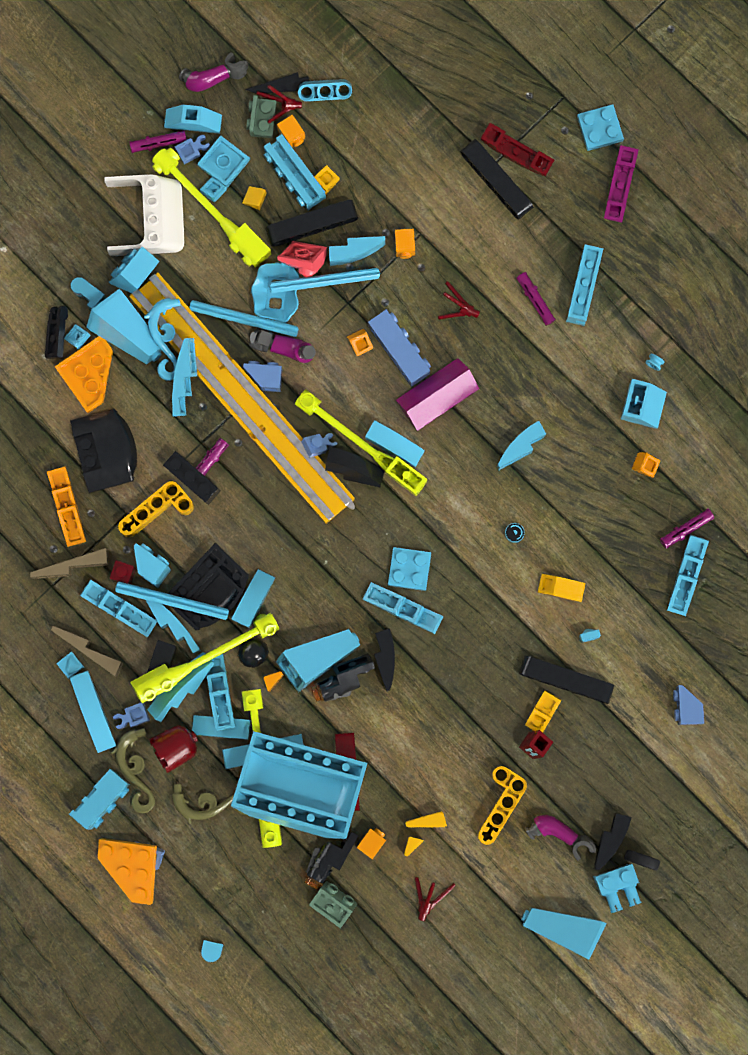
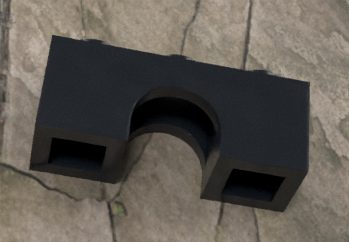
M176 451L163 464L166 469L208 505L221 491Z

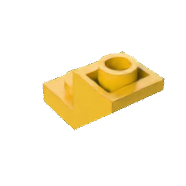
M542 574L538 593L582 602L586 583Z

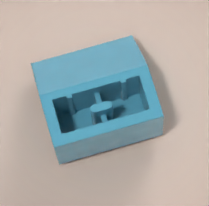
M144 247L138 250L133 249L122 259L121 262L123 263L111 273L112 279L109 283L133 293L160 261Z
M632 379L629 383L621 420L658 429L667 392L651 383Z
M136 543L134 550L138 574L156 588H159L171 571L168 566L170 563L159 554L155 557L152 549L142 543L140 546Z

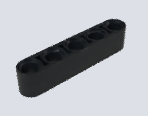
M474 139L460 151L466 162L516 219L519 220L534 208L531 201L479 141Z
M346 200L270 224L265 229L271 246L275 247L358 220L359 217L353 200Z
M524 655L519 675L606 704H609L615 687L611 683Z

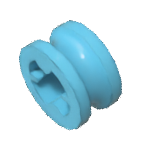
M650 354V359L646 360L645 363L652 369L660 371V365L665 363L664 360L657 355Z

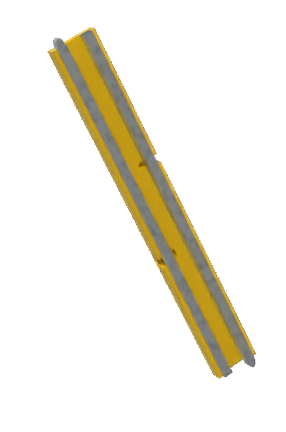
M159 273L152 275L148 283L129 296L144 315L160 300L166 298L180 300V306L168 309L165 315L163 313L159 315L158 331L161 335H164V331L159 330L160 326L165 323L173 325L175 336L168 343L178 354L184 338H194L197 376L325 524L346 507L352 510L355 508L353 503L355 498L333 472L325 471L326 464L318 455L309 458L301 442L303 438L238 363L230 357L224 347Z

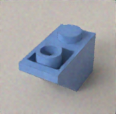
M249 361L248 364L244 363V371L262 391L281 392L282 366L274 362H268L267 365H261L257 361Z
M683 685L676 686V690H673L674 702H677V709L674 710L675 721H678V725L704 724L703 703Z

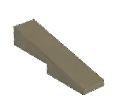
M104 548L30 572V577L32 579L72 576L71 569L109 566V551Z
M52 626L51 631L112 675L118 677L123 665L122 662L88 649L91 641Z

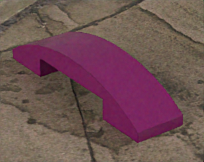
M620 145L604 219L622 223L639 149Z

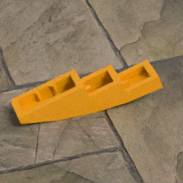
M66 466L47 471L67 547L86 542Z

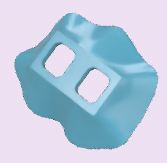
M267 263L258 268L256 279L251 287L254 313L257 316L286 323L296 312L299 305L296 294L297 290L271 293L269 288L272 280L300 278L295 268L283 263ZM271 298L282 300L280 309L269 307Z

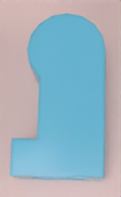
M78 277L72 280L71 289L73 293L78 297L86 299L89 302L87 306L90 310L106 299L105 294L85 279Z

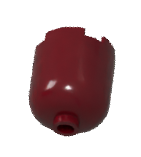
M182 725L174 726L149 739L166 773L191 760L197 753L195 742L198 741L196 734L194 731L189 732Z

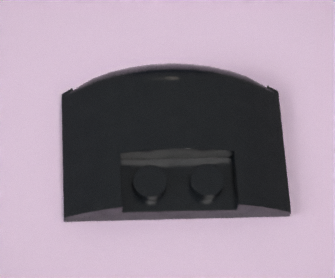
M115 409L70 420L83 476L89 493L134 481L135 477L133 475L137 467L136 444L128 424Z
M214 543L168 594L226 608L230 612L241 598L249 574L217 543ZM172 607L196 631L221 620L220 618Z

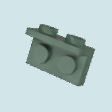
M253 95V101H249L251 119H247V130L250 131V136L273 139L275 121L270 124L267 121L276 114V100L258 99L257 95Z
M326 881L309 906L341 929L357 906V902L351 896L341 892L336 885Z

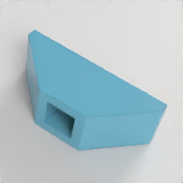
M180 105L166 109L164 128L220 134L222 114L202 106Z

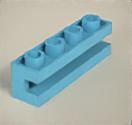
M282 134L276 137V142L272 145L269 142L263 146L265 159L269 164L271 162L274 164L276 174L279 178L283 177L285 179L287 189L290 192L294 191L297 195L296 200L301 207L305 206L307 210H310L326 198L323 188Z
M585 244L566 322L585 326L603 248Z

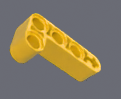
M169 481L119 522L118 529L122 535L130 538L145 528L171 505L181 515H189L194 509V504L176 482ZM170 487L177 488L175 495H168L167 492ZM156 499L162 500V505L159 508L153 507V502ZM183 501L189 502V507L186 510L180 509V504ZM146 511L148 513L147 518L139 520V513ZM133 518L139 523L138 526L133 522ZM128 524L132 530L128 532L124 526Z
M503 766L493 770L492 779L505 789L478 832L479 841L485 845L492 844L527 788V783L522 777ZM498 770L505 771V780L499 781L496 778ZM515 780L522 782L523 788L521 791L513 789L512 784ZM504 797L512 799L513 804L510 808H505L502 805ZM496 813L502 816V822L499 825L492 822V816ZM487 823L494 828H498L496 832L494 830L491 831V840H483L482 832H488L490 828L486 827Z

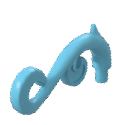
M170 298L158 301L144 316L145 319L149 318V331L154 342L173 362L174 370L172 372H168L165 369L166 363L169 362L167 359L162 360L157 367L159 376L166 381L174 379L177 364L175 355L165 344V342H169L174 338L175 328L173 325L165 323L159 328V330L164 331V335H161L158 331L157 323L161 313L165 315L168 309L180 306L179 299L171 300Z

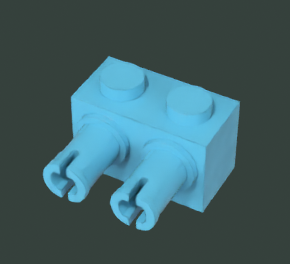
M627 864L593 876L599 895L606 896L611 913L623 910L617 895L620 889L625 891L629 907L634 906L635 903H642L635 887L639 881L633 864Z

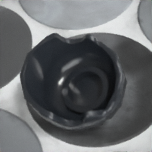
M251 638L239 646L237 654L239 661L244 666L255 668L266 662L269 650L264 641Z

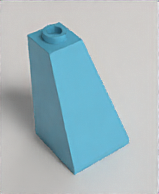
M120 289L91 309L87 328L146 365L160 358L162 350L151 337L149 326Z
M348 629L287 649L282 652L276 663L299 693L330 670L332 666H335L360 646L359 639L355 633H351Z
M532 907L529 911L525 910L521 918L524 927L588 960L606 926L605 922L597 919Z

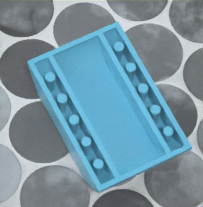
M253 731L231 807L250 817L324 838L346 839L367 763Z

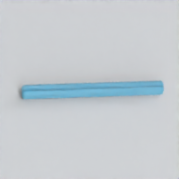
M378 268L275 281L269 284L271 293L373 280L380 277V272Z
M194 300L191 301L189 307L194 312L296 337L299 328L294 325Z
M117 582L115 588L117 593L224 620L227 619L229 610L226 608L123 582Z

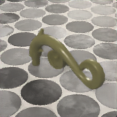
M145 728L126 732L111 752L112 755L116 754L117 764L124 776L148 795L149 801L145 805L140 804L138 800L142 794L141 792H137L131 801L133 809L142 814L151 811L155 805V797L152 791L136 776L145 769V761L142 756L134 755L128 762L134 763L135 766L130 768L127 765L125 753L129 745L133 747L134 741L138 740L139 737L147 735Z
M174 784V794H172L176 810L189 824H191V819L204 820L219 814L232 803L234 797L233 794L217 805V799L213 794L203 793L198 798V804L201 808H204L205 803H208L210 808L204 811H197L191 809L186 804L189 801L182 794L181 784ZM235 809L239 814L246 815L243 812Z

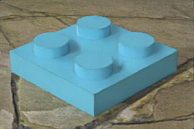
M614 105L577 114L587 151L624 140Z
M220 135L197 165L228 188L250 161V157Z
M393 547L388 586L426 591L431 552Z

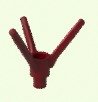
M268 85V89L279 97L259 91L256 93L259 96L281 102L283 110L267 121L269 124L283 114L290 112V110L302 108L301 101L288 98L271 85Z
M447 281L445 284L458 300L446 292L443 295L460 306V309L456 313L440 315L438 319L465 315L477 318L480 311L474 309V306L469 305Z
M415 877L420 905L418 919L425 921L431 909L456 885L453 883L432 902L430 899L435 883H431L427 897L423 899L419 878Z

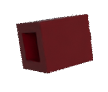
M116 560L110 579L114 582L132 584L137 568Z
M540 730L531 731L527 734L519 748L532 759L543 758L553 744V741Z

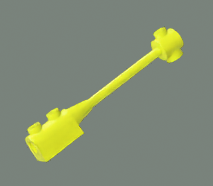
M171 147L168 150L165 148L160 150L152 159L154 163L152 168L159 175L162 172L165 175L172 173L220 223V226L231 242L229 247L236 254L239 251L244 256L242 260L248 267L251 265L258 267L271 255V249L246 223L239 228L228 218H225L176 168L180 157Z
M304 390L295 402L298 408L309 416L316 413L370 454L385 471V474L414 496L419 494L427 483V478L398 456L393 458L381 451H377L319 407L321 400L308 390Z
M271 613L267 615L260 614L253 622L255 628L192 662L168 668L163 664L131 681L130 683L141 703L152 701L155 696L165 691H170L193 669L258 634L262 639L274 635L279 630L275 618Z
M261 689L242 691L244 711H250L252 730L261 733L258 709H263ZM259 819L262 847L269 848L282 845L280 825Z

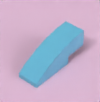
M385 236L347 238L348 246H329L330 266L355 262L373 254L385 246Z
M375 420L365 436V440L379 446L382 450L395 457L398 456L401 460L415 468L425 451Z
M539 421L525 429L509 445L497 465L498 470L533 452L531 444L546 436V432Z
M259 569L257 570L232 617V621L250 629L275 577Z
M194 715L192 731L199 736L249 740L251 720L234 718L235 728L216 732L213 717Z

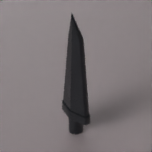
M296 72L245 90L255 94L257 91L266 94L274 93L268 89V85H271L279 92H298L300 84L309 81V77L299 78V74Z

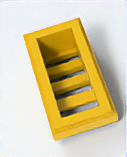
M442 811L405 822L406 827L447 826Z

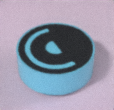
M512 523L507 526L505 536L508 541L517 543L524 537V528L520 524Z

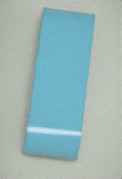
M345 79L306 81L301 83L298 89V95L303 101L347 99L352 94V85ZM341 85L349 87V91L344 94L339 92L338 89ZM328 86L330 93L322 94L320 92L321 87ZM304 87H309L312 93L305 96L301 90Z

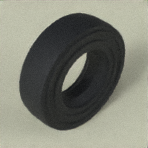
M627 850L624 857L626 861L652 870H658L660 865L658 859L632 850Z

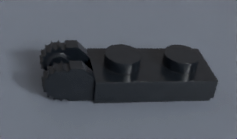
M66 306L52 307L49 311V320L47 321L45 358L58 359L63 358L65 320L68 318V309Z

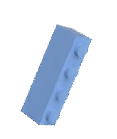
M386 309L368 322V327L412 387L430 374L429 368L431 366L426 358L422 359L418 354L420 350L416 344H411L407 339L409 335L403 327L400 329L397 325L398 320L392 312L389 314Z

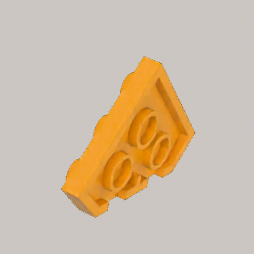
M100 336L55 366L87 413L104 402L113 355L112 348Z
M106 838L99 839L98 860L130 901L147 905L153 903L157 845Z

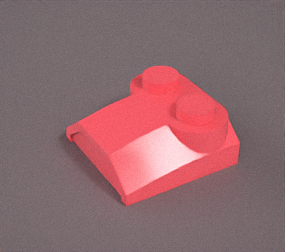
M292 241L277 256V260L298 269V272L304 277H311L324 265L327 247Z

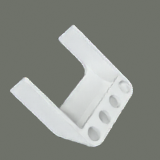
M152 174L104 177L107 187L142 186L143 241L137 245L109 246L107 251L110 256H124L133 249L138 250L141 247H144L150 254L176 253L183 249L182 187L179 181Z

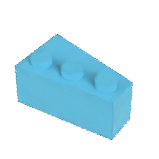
M109 769L93 787L94 789L89 795L81 800L82 803L75 811L72 810L69 815L85 829L92 830L94 827L97 829L103 823L104 819L102 817L106 812L110 814L117 806L115 804L119 797L123 798L128 793L129 789L127 787L130 784L113 769Z

